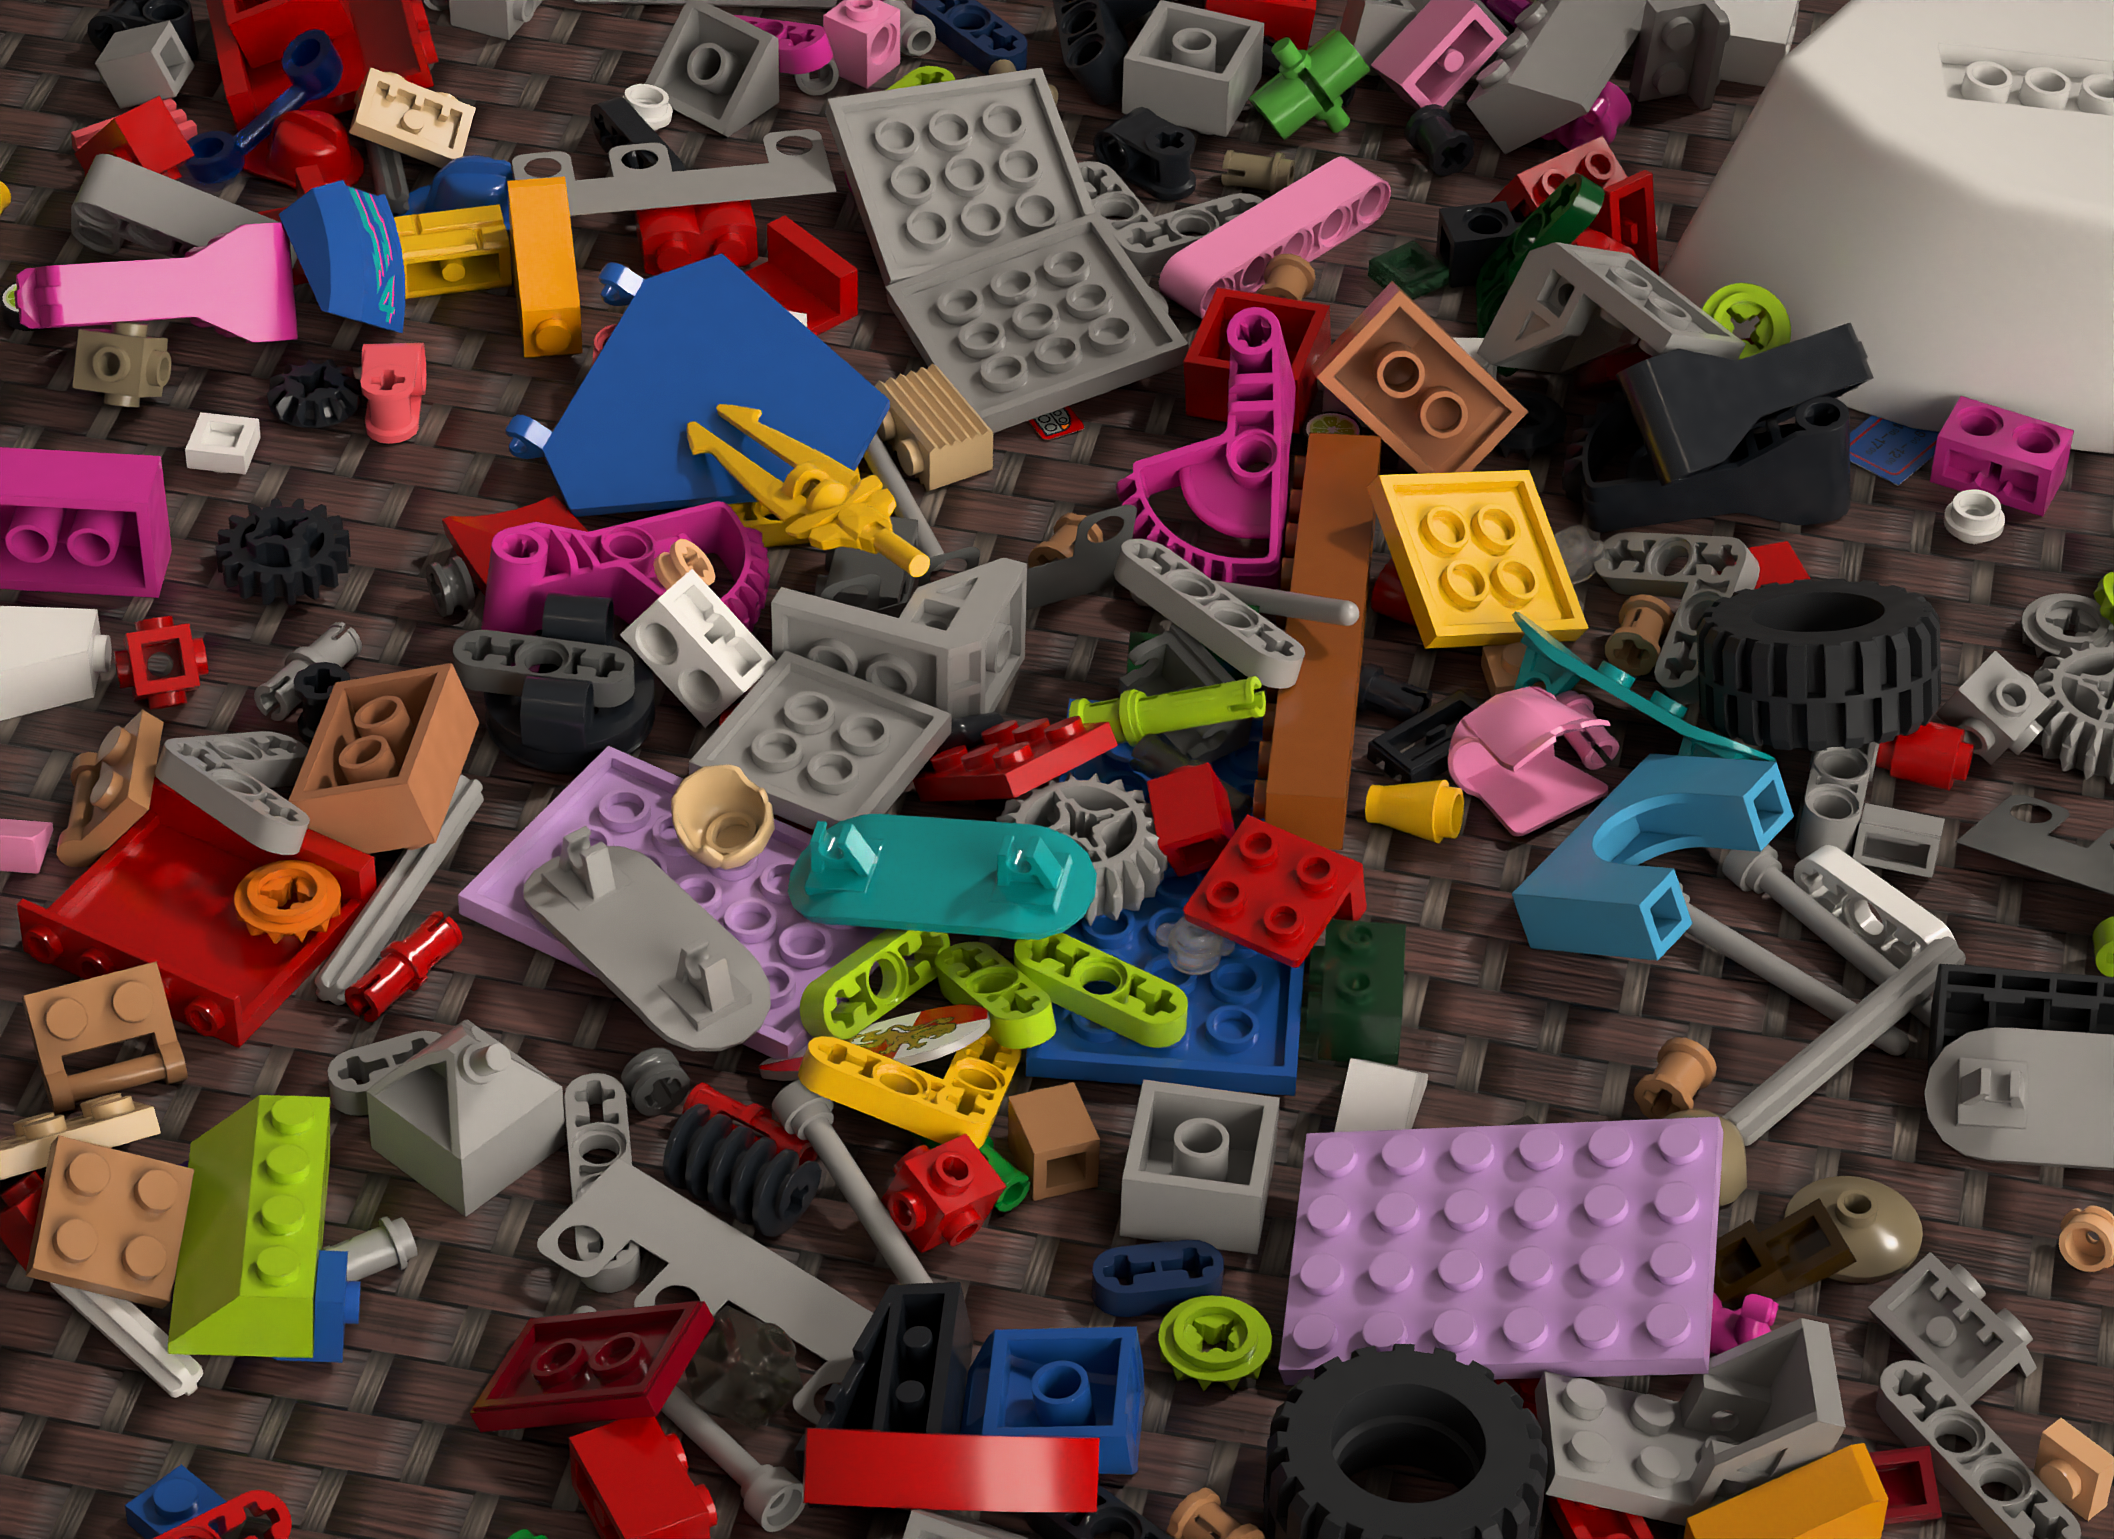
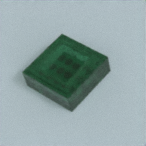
M1413 240L1370 259L1368 276L1384 289L1393 281L1404 293L1414 300L1448 285L1449 268Z

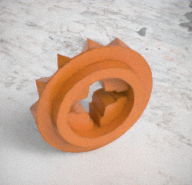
M284 860L263 865L244 877L239 883L234 897L237 920L246 923L251 936L268 933L274 944L278 943L284 936L292 935L303 943L308 930L327 932L330 918L340 915L341 890L338 881L325 868L306 861ZM293 893H297V900L299 902L293 903L290 909H278V907L284 906L287 900H291Z

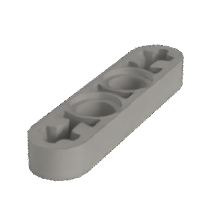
M1129 539L1123 542L1114 570L1115 579L1122 586L1245 676H1256L1262 685L1272 688H1289L1295 685L1305 656V650L1299 642L1167 547L1145 539Z
M591 1073L582 1075L571 1081L565 1090V1122L572 1204L618 1157L632 1165L626 1093L623 1085L616 1078L606 1074ZM602 1104L603 1122L590 1124L589 1105ZM598 1148L608 1149L617 1154L615 1159L603 1164H593L582 1158L585 1153ZM581 1225L574 1226L577 1261L590 1260L599 1255L601 1252V1241H603L601 1235L593 1228ZM630 1240L615 1256L616 1260L610 1261L593 1277H580L581 1281L588 1288L598 1292L613 1293L625 1290L633 1285L640 1275V1245Z
M1909 1360L1892 1363L1884 1369L1880 1377L1875 1401L1878 1415L1907 1448L1930 1446L1936 1479L1992 1539H2033V1534L2039 1539H2081L2080 1524L2075 1516L1937 1371L1924 1363ZM1901 1392L1903 1396L1900 1397L1897 1393ZM1920 1396L1922 1398V1402H1920L1916 1397ZM1945 1434H1955L1968 1440L1973 1448L1963 1453H1955L1942 1448L1935 1439ZM1990 1482H2001L2012 1487L2017 1492L2018 1497L2009 1501H1998L1987 1496L1982 1491L1981 1486Z

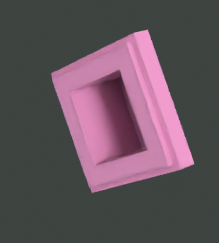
M0 819V871L39 874L53 832V823Z

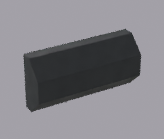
M1939 964L1931 1004L1928 1074L1930 1067L1945 1046L1972 1031L1996 1027L2114 1035V977Z

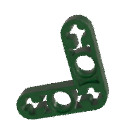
M1575 173L1570 175L1490 255L1481 268L1476 283L1477 338H1485L1529 251L1555 242L1571 244L1591 224L1600 211L1605 195L1603 188L1581 174ZM1497 366V373L1504 377L1511 376L1519 370L1518 368Z

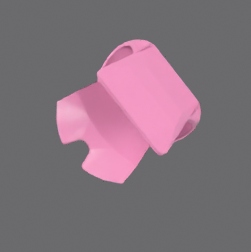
M1529 686L1496 694L1463 717L1456 726L1448 753L1449 774L1454 783L1464 792L1479 798L1511 835L1524 836L1608 794V785L1555 757L1554 742H1556V737L1565 733L1591 727L1610 726L1608 720L1591 719L1556 701L1555 695L1540 687Z

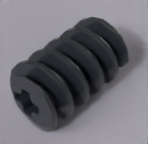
M699 1103L689 1108L676 1122L665 1148L663 1169L664 1176L669 1184L675 1188L687 1189L692 1197L698 1200L709 1201L720 1212L732 1213L735 1219L742 1224H754L758 1232L765 1236H778L794 1226L807 1211L816 1195L822 1173L819 1164L815 1161H806L799 1166V1156L796 1151L784 1149L777 1154L775 1140L769 1137H762L754 1143L755 1134L752 1128L740 1125L732 1131L733 1122L731 1118L725 1114H717L710 1119L711 1111L708 1105Z

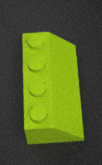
M259 1095L191 1142L188 1168L194 1169V1175L176 1268L168 1354L313 1358L319 1250H322L330 1164V1097Z

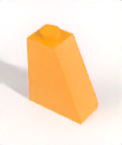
M565 176L507 181L512 273L524 358L583 353L581 308Z
M1865 1443L1854 1444L1686 1519L1684 1539H1881L1889 1499Z

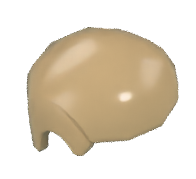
M734 765L703 766L682 779L671 798L672 823L679 842L691 857L713 869L720 867L727 870L743 866L763 852L775 829L772 804L768 802L765 789L758 787L750 781L742 770Z

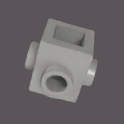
M1994 651L1940 708L1936 715L1948 726L1965 729L1964 743L1973 744V753L1979 754L1992 765L2008 748L2018 756L2044 729L2035 719L2051 701L2039 691L2037 684L2030 676L2016 670L1997 651Z

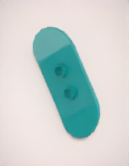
M1517 611L1512 614L1515 622L1525 633L1520 642L1527 646L1514 690L1533 686L1538 681H1544L1546 691L1556 697L1563 692L1570 691L1584 678L1683 735L1678 755L1776 762L1774 757L1691 725L1683 720L1688 710L1687 707L1657 690L1654 691L1650 700L1630 690L1636 678L1604 660L1597 670L1593 669L1532 620Z
M863 814L840 821L827 830L826 821H817L810 844L802 851L790 872L787 891L793 908L814 923L1039 940L1066 931L1084 917L1095 898L1097 873L1089 854L1071 837L1048 827L992 821L891 814Z

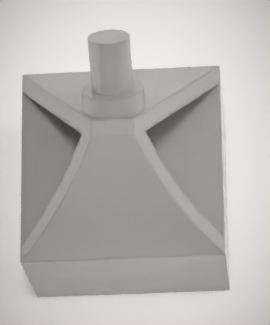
M464 1020L385 1075L366 1091L372 1149L465 1217L566 1144L562 1086L469 1020Z

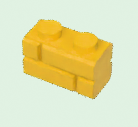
M500 204L394 217L402 248L405 272V299L512 286L509 238L504 225Z

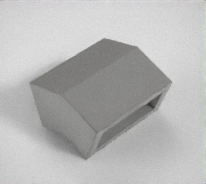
M1865 803L1862 819L1859 823L1853 859L1864 865L1932 878L1940 849L1945 818Z

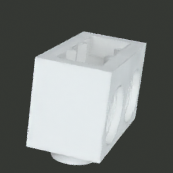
M693 569L660 596L620 634L705 728L760 679L776 662L773 656Z

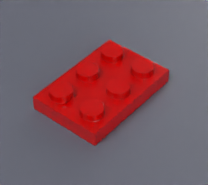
M1074 716L1050 725L1048 718H1042L1019 727L1016 720H1010L982 732L981 736L984 742L967 750L965 745L933 756L930 759L933 768L915 776L912 781L921 802L1016 798L1118 746L1109 722L1083 723L1080 716Z

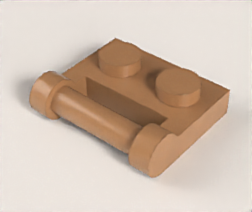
M142 709L124 728L120 726L114 727L103 740L98 753L86 752L76 756L72 764L70 777L75 789L68 827L61 832L57 845V857L63 864L70 867L89 866L149 810L163 721Z
M157 961L24 995L21 998L46 1093L54 1115L74 1110V1102L161 1079H164L166 1084L169 1085L187 1080L188 1078L185 1059L177 1040ZM152 1035L156 1053L69 1076L66 1074L62 1057Z

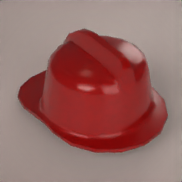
M320 110L284 112L275 119L272 132L248 138L237 152V161L245 171L258 177L286 184L294 189H297L295 168L317 164L325 185L344 180L346 186L352 187L358 183L364 174V159L359 151L350 145L348 132L342 122L332 114Z

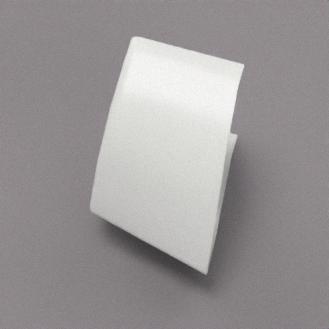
M2114 0L1849 1L1780 60L1659 277L1700 309L1703 308L1710 296L1730 284L1749 283L1765 288L1780 300L1787 311L1791 324L1790 342L1851 322L1858 341H1861L1868 356L1866 360L1874 378L1857 389L1835 398L1849 408L1911 428L1940 432L1960 396L2072 429L2074 434L2071 450L2114 454ZM1756 316L1751 321L1747 320L1739 324L1732 318L1730 321L1735 327L1732 333L1739 339L1750 338L1751 332L1755 329L1754 325L1760 319Z

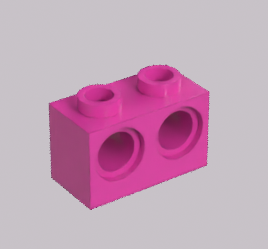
M1960 396L1937 436L1930 482L1961 492L1972 489L1986 491L1994 495L2000 504L2043 517L2065 478L2074 430Z

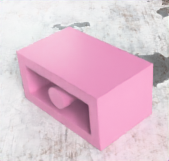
M1431 0L1375 59L1371 66L1402 100L1417 110L1431 104L1444 107L1506 41L1507 37L1482 9L1471 0Z

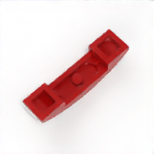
M806 1428L802 1502L931 1510L1097 1512L1100 1438Z

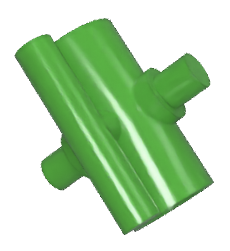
M1332 29L1307 51L1298 50L1288 37L1276 42L1271 51L1281 63L1279 67L1280 73L1248 98L1254 108L1284 141L1313 117L1318 121L1324 120L1333 133L1345 129L1350 123V118L1341 107L1343 100L1340 95L1370 72L1369 66L1358 51L1339 30L1336 31L1335 29Z

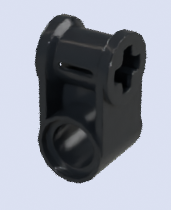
M109 0V8L105 12L95 14L88 23L87 33L90 41L99 51L103 52L115 32L170 20L191 60L194 61L199 54L192 6L189 0Z
M1139 107L1100 130L1094 136L1093 148L1099 163L1108 165L1118 176L1148 191L1153 197L1174 201L1186 198L1195 191L1196 177L1194 172L1190 170V155L1195 149V138L1188 129L1168 122L1148 108Z

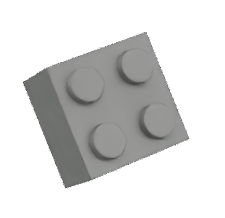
M1160 0L1124 57L1122 113L1128 114L1136 108L1144 107L1176 126L1193 129L1201 134H1215L1226 137L1261 79L1264 23Z
M1143 1080L1122 1177L1120 1236L1161 1242L1200 1240L1220 1250L1258 1254L1276 1156L1280 1097Z

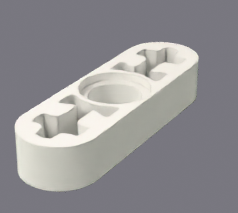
M1831 845L1822 846L1799 861L1794 868L1795 884L1898 969L1903 967L1935 939H1942L1948 936L1955 940L1950 929L1940 919L1837 847ZM1867 902L1876 909L1883 924L1873 915Z

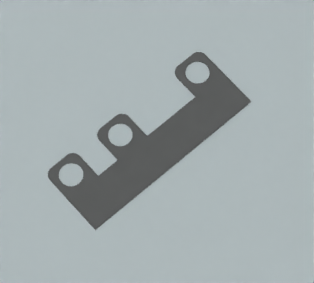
M1123 505L1088 515L1078 525L1073 557L1027 569L1026 610L1121 585L1115 579L1114 570L1123 542L1132 539L1137 513L1136 507L1134 505ZM1109 516H1119L1124 520L1123 528L1113 538L1099 543L1088 540L1087 534L1089 529L1099 520ZM967 547L929 558V568L924 575L919 577L918 587L931 583L930 575L932 571L944 561L960 558L967 562L966 570L977 567L980 558L979 549ZM873 573L833 583L827 586L820 594L821 598L832 600L844 588L862 585L868 589V595L858 608L896 618L900 617L909 602L878 609L881 578Z
M2012 795L1955 841L1956 843L2114 895V850L2110 846V842L2114 840V828L2108 829L2088 848L2048 836L2070 816L2069 811L2061 806L2027 795ZM2033 804L2050 811L2052 817L2046 822L2029 823L2013 817L2010 810L2016 805Z

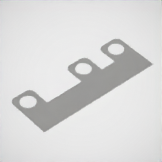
M812 129L772 132L765 135L763 142L769 162L765 164L672 172L666 146L660 143L621 145L612 148L609 151V158L613 177L575 180L571 157L569 154L561 151L521 154L512 160L515 180L538 179L528 175L524 170L526 164L532 160L546 158L557 161L561 165V170L551 177L565 176L570 216L836 192L822 136L818 131ZM798 136L808 139L813 146L805 154L786 155L777 150L776 144L783 138ZM634 150H647L653 152L658 157L655 165L645 169L626 167L621 159L626 153Z
M619 1157L538 1238L537 1247L541 1254L576 1276L584 1278L597 1275L632 1240L669 1263L636 1297L634 1307L654 1306L655 1298L662 1289L674 1285L684 1286L693 1290L698 1295L700 1301H705L713 1316L729 1300L826 1360L823 1366L800 1389L793 1399L795 1411L815 1425L818 1424L822 1417L814 1406L816 1392L828 1384H841L855 1360L852 1349L873 1315L871 1311ZM581 1225L593 1228L603 1239V1249L599 1255L590 1260L577 1261L570 1259L558 1247L560 1234L572 1226Z

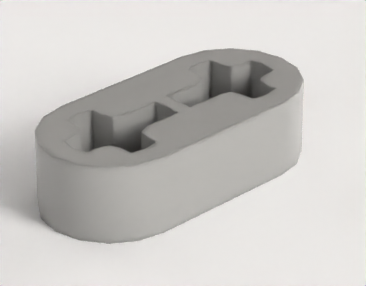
M432 1031L412 1032L354 1048L337 1055L330 1062L327 1070L331 1103L337 1110L348 1115H368L366 1091L385 1075L442 1035ZM355 1080H362L363 1084L357 1085Z

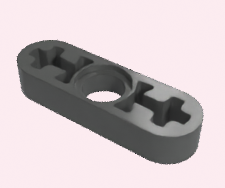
M493 630L470 631L460 636L453 645L455 671L462 686L471 690L522 697L523 685L527 675L590 680L593 683L594 707L603 708L615 707L627 702L635 691L633 658L628 652L618 647ZM538 664H554L560 667L558 670L550 673H534L528 670L530 667Z

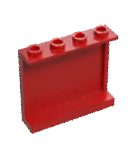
M206 0L225 94L241 141L272 132L275 119L287 111L320 110L334 115L356 109L354 98L370 67L382 72L396 73L406 81L423 88L434 87L429 64L437 63L439 60L422 0H347L354 26L353 31L255 69L251 68L228 26L222 0Z
M155 775L149 811L52 905L46 909L23 898L17 903L23 950L39 962L55 965L85 980L157 961L171 1017L192 1027L204 1036H213L240 1048L336 949L377 889L375 860L369 854L308 828L300 851L297 854L281 855L263 850L168 787ZM300 860L316 864L328 870L339 883L341 890L340 915L330 918L327 932L308 930L303 943L294 935L284 936L276 944H274L268 933L251 936L246 923L237 920L234 902L236 889L245 876L263 865L277 861ZM293 893L291 900H287L286 904L278 907V909L287 910L290 909L293 903L299 902L297 900V893Z

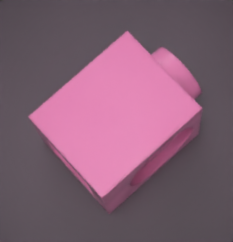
M843 0L823 15V28L829 40L840 77L868 89L900 64V9L880 0Z

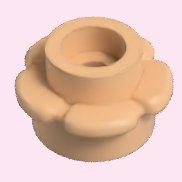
M2094 1205L2087 1206L2083 1211L2079 1208L2070 1210L2063 1217L2060 1225L2062 1232L2059 1236V1249L2064 1259L2074 1268L2085 1272H2096L2113 1266V1214L2102 1207ZM2088 1232H2095L2099 1237V1241L2093 1239Z

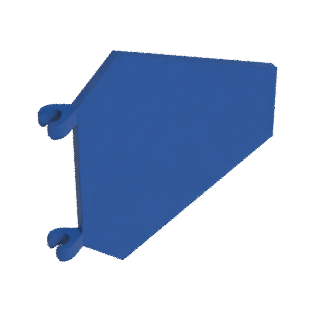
M721 253L647 279L641 278L621 264L613 262L606 264L598 276L599 282L606 284L601 292L602 300L612 306H629L552 432L536 420L518 414L511 419L505 430L507 436L513 437L509 443V451L513 456L522 459L544 457L568 510L575 517L687 508L718 501L726 504L758 502L713 455L709 453L692 455L686 431L687 423L692 421L697 422L775 478L784 482L787 475L794 468L721 418L716 409L719 404L759 409L762 415L759 417L758 422L773 428L855 471L890 409V400Z

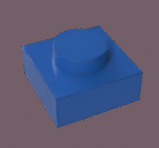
M181 1464L125 1505L127 1524L145 1539H153L227 1501ZM216 1522L209 1524L218 1533V1524Z

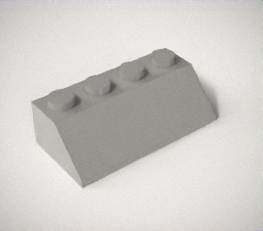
M1535 0L1531 6L1517 16L1515 19L1517 28L1496 50L1498 56L1495 61L1479 73L1476 78L1479 85L1466 103L1504 154L1589 112L1640 32L1646 0Z

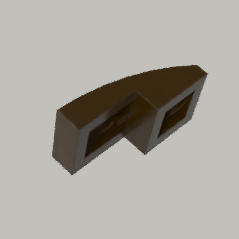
M1820 1198L1760 1233L1750 1219L1719 1237L1716 1244L1714 1293L1720 1299L1723 1308L1730 1310L1742 1308L1747 1295L1757 1294L1773 1300L1825 1279L1857 1262Z

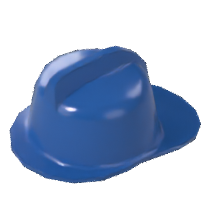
M480 155L455 158L434 175L431 185L423 186L410 192L408 199L409 210L402 215L394 213V217L500 204L506 231L509 232L507 181L514 180L512 165L505 160H495L491 157Z

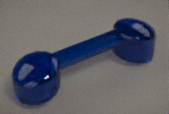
M318 29L305 31L289 43L283 54L282 66L292 85L236 135L232 137L231 134L223 131H209L196 135L187 141L195 156L184 165L195 180L206 184H216L234 178L242 171L245 164V156L271 134L275 119L284 112L298 110L309 100L315 101L326 97L337 87L342 78L343 63L331 39L324 31Z

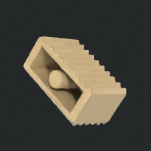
M932 363L928 369L921 367L917 373L911 370L906 376L900 373L896 379L889 377L885 383L879 380L874 386L890 400V409L877 433L882 442L887 441L888 445L891 444L893 451H897L898 459L904 472L908 476L915 475V478L919 477L921 485H925L927 492L993 470V431L938 366Z

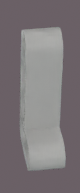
M109 154L95 156L71 206V232L73 236L84 246L110 255L117 254L124 239L171 258H185L187 251L194 247L207 246L210 239L218 234L232 231L236 228L235 226L280 223ZM290 242L292 268H293V266H294V264H295V262H296V260H297L298 257H297V255H296V253H295V251H294V248H293V246H292V244H291V242Z

